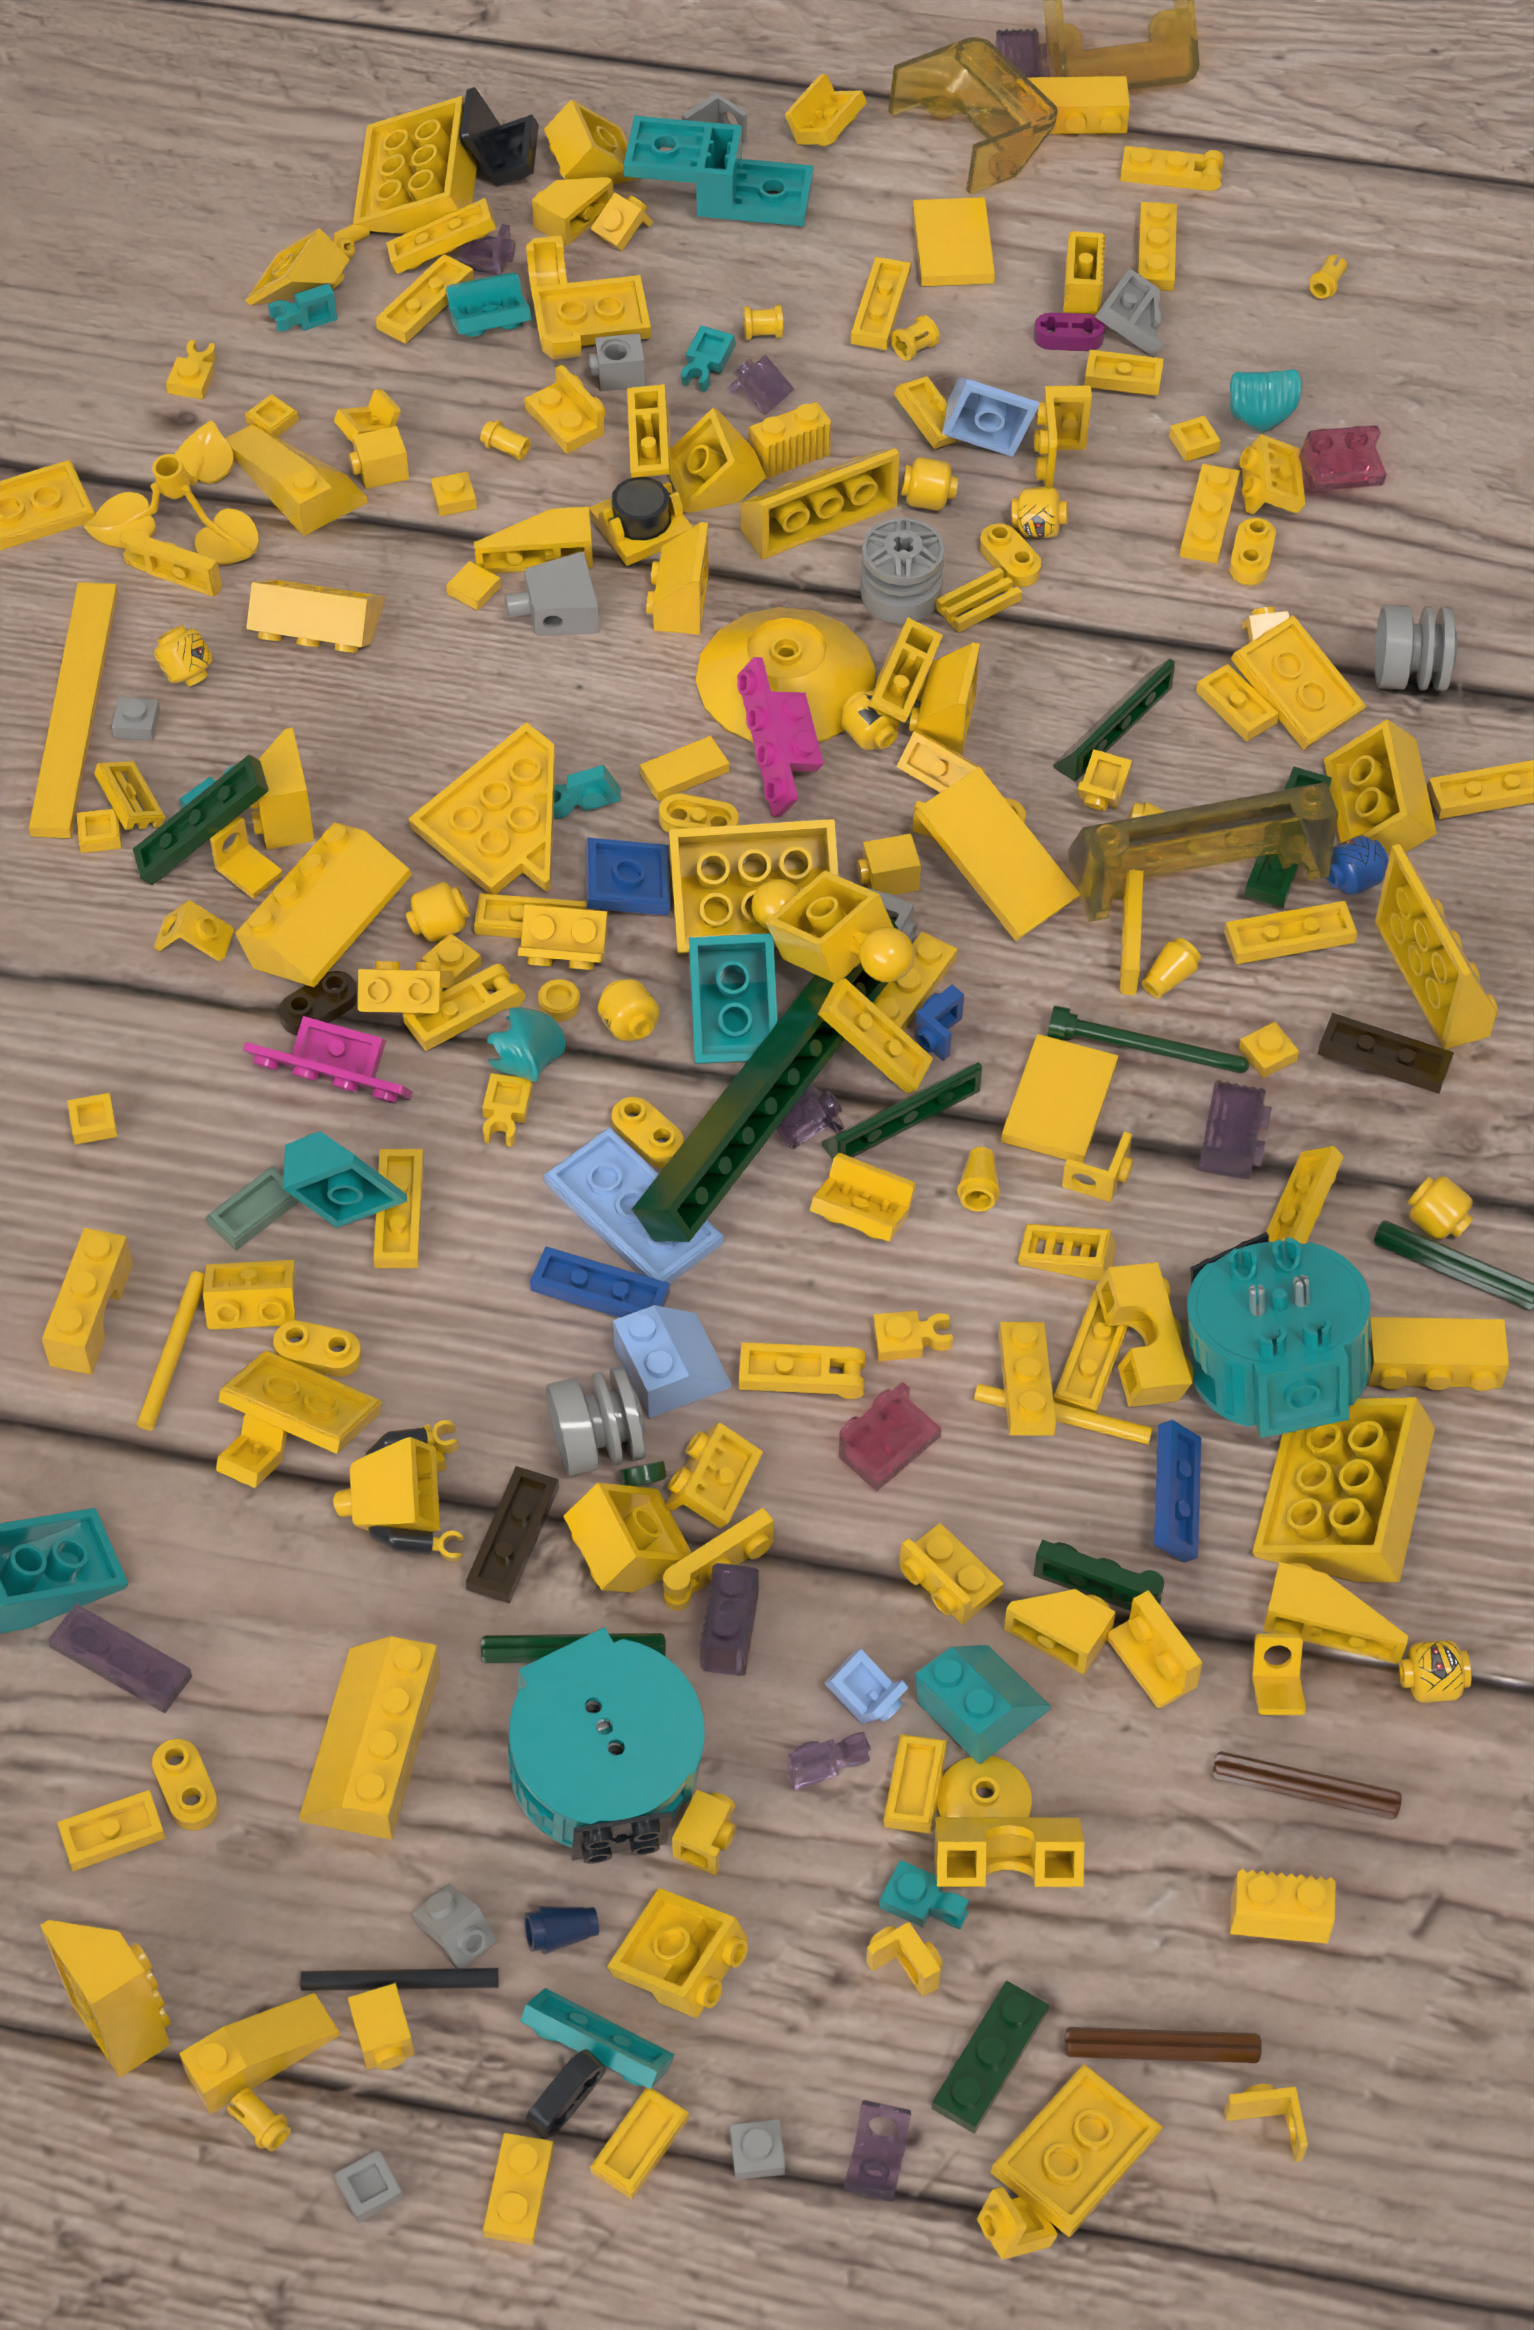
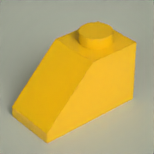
M608 177L554 181L546 189L538 192L532 199L533 227L547 236L562 235L563 245L568 246L594 224L613 195V180Z
M1073 1589L1012 1601L1006 1609L1004 1630L1085 1675L1106 1643L1108 1632L1113 1629L1116 1612L1110 1609L1109 1605L1095 1595H1085Z

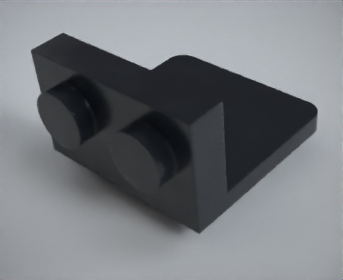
M475 87L467 89L465 103L462 106L463 120L459 135L464 147L470 149L476 157L481 172L489 176L495 187L514 180H521L534 174L539 124L534 116L531 114L500 125Z

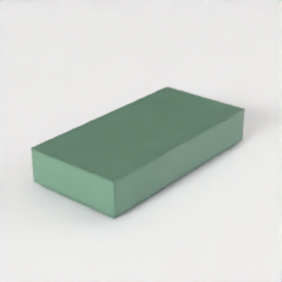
M271 1166L206 1216L207 1224L236 1251L300 1201L283 1189V1175L274 1166Z

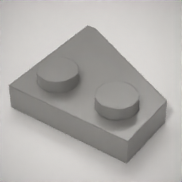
M1128 268L1095 318L1152 357H1155L1163 345L1162 339H1158L1157 329L1161 324V312L1158 309L1160 302L1159 288Z

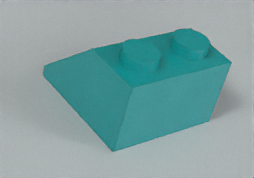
M321 1131L308 1134L301 1139L285 1144L283 1189L336 1228L407 1202V1194Z
M989 1645L950 1647L915 1673L918 1704L979 1765L1051 1710L1050 1704Z

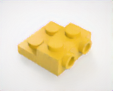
M658 1888L607 1965V1968L613 1977L652 1992L658 2003L697 2019L704 2007L712 2008L719 2001L722 1993L721 1981L729 1968H737L744 1962L748 1951V1937L736 1917Z

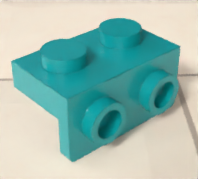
M516 272L446 286L450 319L459 335L479 336L484 334L486 329L495 327L514 329L520 327L522 322L532 320L530 306L522 296L520 280Z

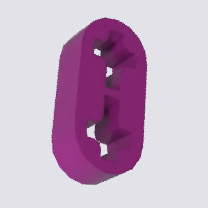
M1044 313L1035 321L1034 341L1039 347L1048 350H1096L1103 345L1105 324L1095 318L1096 315Z

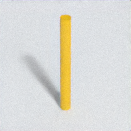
M191 1272L137 1421L138 1427L144 1430H153L203 1292L205 1274L201 1272Z
M978 1383L974 1396L975 1401L1006 1408L1004 1389ZM1054 1402L1056 1422L1146 1445L1150 1443L1152 1427Z

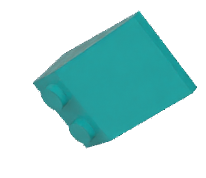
M771 933L689 937L695 1064L747 1062L778 1023L773 937Z
M96 1507L0 1523V1634L31 1628L126 1589L129 1584Z

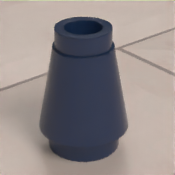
M536 1906L535 1911L526 1912L524 1916L525 1934L531 1952L541 1950L546 1955L589 1939V1937L599 1935L598 1916L594 1907Z

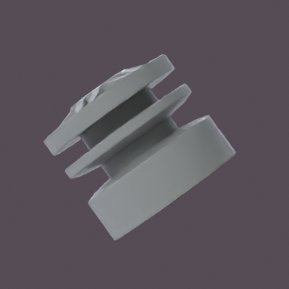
M894 518L875 525L865 535L862 545L861 565L863 570L861 573L860 593L864 606L872 615L886 622L904 624L907 617L918 622L935 611L936 599L942 596V571L945 548L942 537L932 526L917 519Z
M1382 605L1378 617L1375 642V681L1378 688L1405 689L1410 672H1415L1419 690H1427L1431 674L1433 687L1436 691H1446L1448 689L1452 670L1456 663L1458 642L1454 612L1451 607H1440L1435 621L1433 608L1431 606H1424L1419 623L1414 624L1412 610L1409 605Z
M622 1366L610 1370L611 1390L607 1389L600 1371L592 1375L591 1395L585 1396L576 1377L546 1385L552 1427L561 1461L568 1477L598 1470V1449L606 1448L614 1466L621 1465L623 1462L621 1443L625 1444L632 1462L644 1459L645 1425L640 1402Z

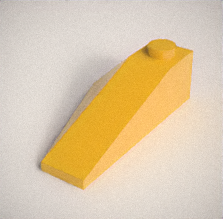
M254 424L225 438L231 446L234 460L303 536L368 503L367 496L346 474Z

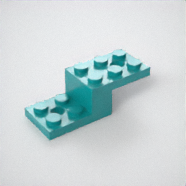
M634 115L624 161V177L696 183L697 216L805 226L814 165L742 159V125ZM668 147L672 150L661 151L660 148ZM771 190H775V191H779V192H781V193H778V194H768L767 192H768V191H771Z

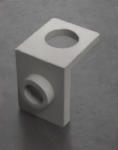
M718 92L703 102L696 104L682 115V120L731 124L727 116V111L735 116L738 125H742V143L747 140V113Z

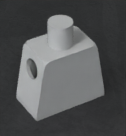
M584 552L527 568L524 571L525 591L505 595L508 618L531 614L535 633L540 636L599 633L598 604Z

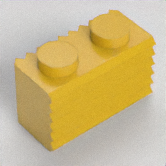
M1080 231L1069 233L1063 313L1097 315L1101 309L1106 237L1103 233Z
M817 401L810 404H802L794 410L778 416L768 417L764 421L748 427L749 444L756 451L766 480H769L770 476L782 475L783 471L795 470L797 466L809 465L810 461L816 462L817 458L823 459V456L829 457L831 420Z
M1242 1868L1237 1872L1231 1895L1230 1934L1328 1944L1335 1921L1336 1882L1332 1877L1325 1880L1322 1876L1315 1879L1310 1875L1306 1879L1302 1874L1296 1878L1292 1873L1286 1877L1282 1872L1276 1876L1272 1871L1266 1875L1263 1870L1257 1874L1253 1869L1247 1873Z

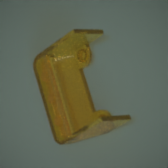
M1042 0L1046 44L1057 77L1127 76L1128 90L1186 83L1191 81L1199 71L1200 61L1194 0H1173L1174 9L1157 12L1149 22V41L1083 50L1082 36L1078 28L1072 24L1064 23L1062 0Z
M969 37L894 65L888 109L892 116L922 105L929 113L938 118H946L961 112L987 138L973 144L966 187V191L969 194L1019 175L1056 125L1058 113L1056 105L987 39Z

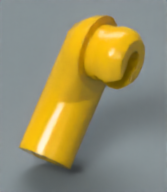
M351 224L336 231L332 236V241L351 260L356 249L355 243L369 237L370 230L364 226Z

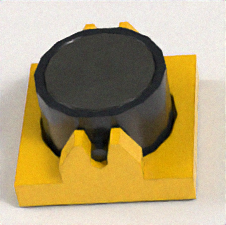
M649 477L626 479L617 485L612 492V498L589 507L590 519L626 566L661 552L664 544L693 527L683 515V506L679 493H672L670 482L662 484L656 479Z

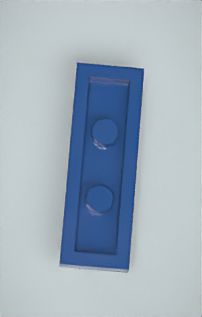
M545 1246L530 1280V1289L533 1292L621 1318L653 1305L664 1307L670 1294V1283Z
M1169 1420L1158 1425L1154 1545L1185 1563L1198 1558L1201 1437L1176 1421Z

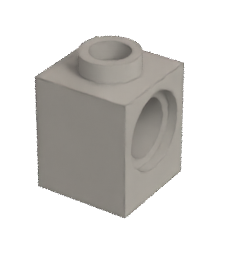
M640 333L595 338L596 353L589 354L591 377L598 376L600 392L645 386L644 357Z

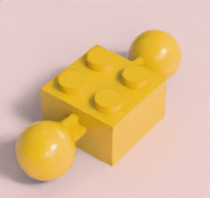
M824 870L801 891L796 885L787 880L774 879L762 884L753 896V916L761 927L770 931L782 959L833 983L849 975L860 963L870 977L881 982H893L901 979L909 972L913 965L915 956L913 944L904 932L893 927L880 894Z

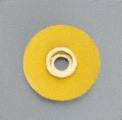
M990 1756L979 1765L972 1757H967L952 1765L943 1775L937 1810L940 1817H1029L1032 1795L1026 1778L1010 1762L999 1757ZM980 1788H987L992 1790L994 1794L990 1798H982L976 1791Z

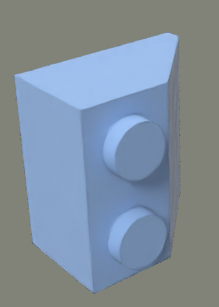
M959 377L947 401L942 434L1013 457L1038 409L1039 402Z
M653 1305L613 1320L614 1348L649 1419L731 1388V1382L696 1313Z

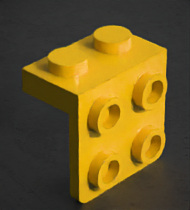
M1045 386L1044 401L1039 402L1036 411V423L1041 425V428L1034 429V452L1041 454V457L1036 458V480H1043L1044 487H1053L1057 450H1086L1092 401L1091 386Z

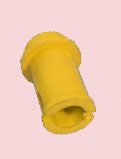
M1329 255L1321 269L1310 277V291L1315 297L1325 299L1335 294L1338 288L1337 283L1348 267L1344 258H1341L1338 264L1334 266L1333 264L1339 255Z
M489 420L484 425L480 435V441L485 443L487 449L496 448L515 457L519 461L526 457L531 446V438L503 427V422L500 420L495 422Z
M250 2087L241 2090L231 2100L233 2105L228 2106L227 2112L232 2117L234 2116L255 2137V2145L258 2148H266L272 2152L287 2140L291 2133V2128L287 2125L288 2118L283 2114L276 2115L255 2095V2092Z

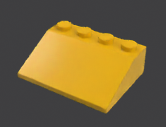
M463 95L367 125L353 225H360L374 232L406 234L473 203L477 159L470 149L464 147L459 135L463 120L462 106L465 103Z
M834 819L669 830L668 840L678 954L689 953V937L770 934V931L757 923L752 913L753 896L756 890L767 881L774 879L787 880L796 885L801 891L824 870L839 876Z
M1401 845L1392 846L1375 919L1377 928L1443 1049H1450L1490 1037L1495 1018L1498 1016V1008L1494 997L1486 993L1480 982V975L1476 965L1473 962H1469L1465 956L1459 934L1455 930H1451L1445 920L1441 902L1437 898H1433Z
M1358 1398L1353 1405L1349 1406V1420L1283 1433L1252 1551L1254 1556L1276 1563L1306 1564L1315 1571L1354 1582L1400 1583L1435 1431V1426L1418 1398Z

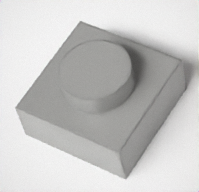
M119 697L111 727L113 737L153 741L160 713L159 701L156 699Z
M780 2119L730 2125L735 2180L785 2175Z
M380 2150L334 2173L335 2181L358 2224L404 2199L402 2191Z

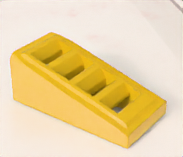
M1026 1224L1018 1262L1021 1266L1100 1281L1108 1267H1113L1116 1242L1111 1229ZM1040 1239L1046 1240L1044 1254L1037 1253ZM1057 1243L1063 1244L1061 1255H1055ZM1075 1247L1081 1248L1080 1256H1073ZM1093 1251H1097L1096 1257H1092Z

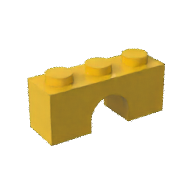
M89 1228L83 1229L42 1336L49 1366L93 1374L106 1339L104 1314L108 1299L120 1300L133 1266L125 1235Z
M1158 1262L1108 1267L1096 1285L1106 1326L1126 1325L1132 1327L1141 1334L1146 1345L1131 1348L1118 1365L1128 1406L1136 1407L1179 1402L1192 1384L1193 1367L1189 1358H1185L1181 1344V1324L1173 1316L1169 1302L1171 1292L1168 1280L1162 1277Z
M935 1817L934 1862L937 1887H986V1876L1001 1870H1014L1026 1873L1033 1878L1035 1887H1083L1085 1841L1080 1818Z

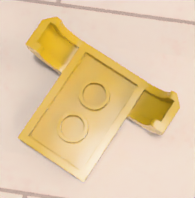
M562 235L534 238L526 245L530 288L541 349L552 360L581 357V346L595 344V338L640 333L641 339L651 338V325L641 275L567 283Z

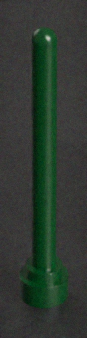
M1054 1005L1047 1033V1036L1064 1041V1038L1073 1039L1075 1035L1236 1073H1245L1249 1069L1248 1059L1242 1056L1078 1019V1014L1070 1013L1071 1009Z

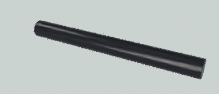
M499 1968L301 1971V1991L374 1990L396 1983L397 1989L499 1988Z

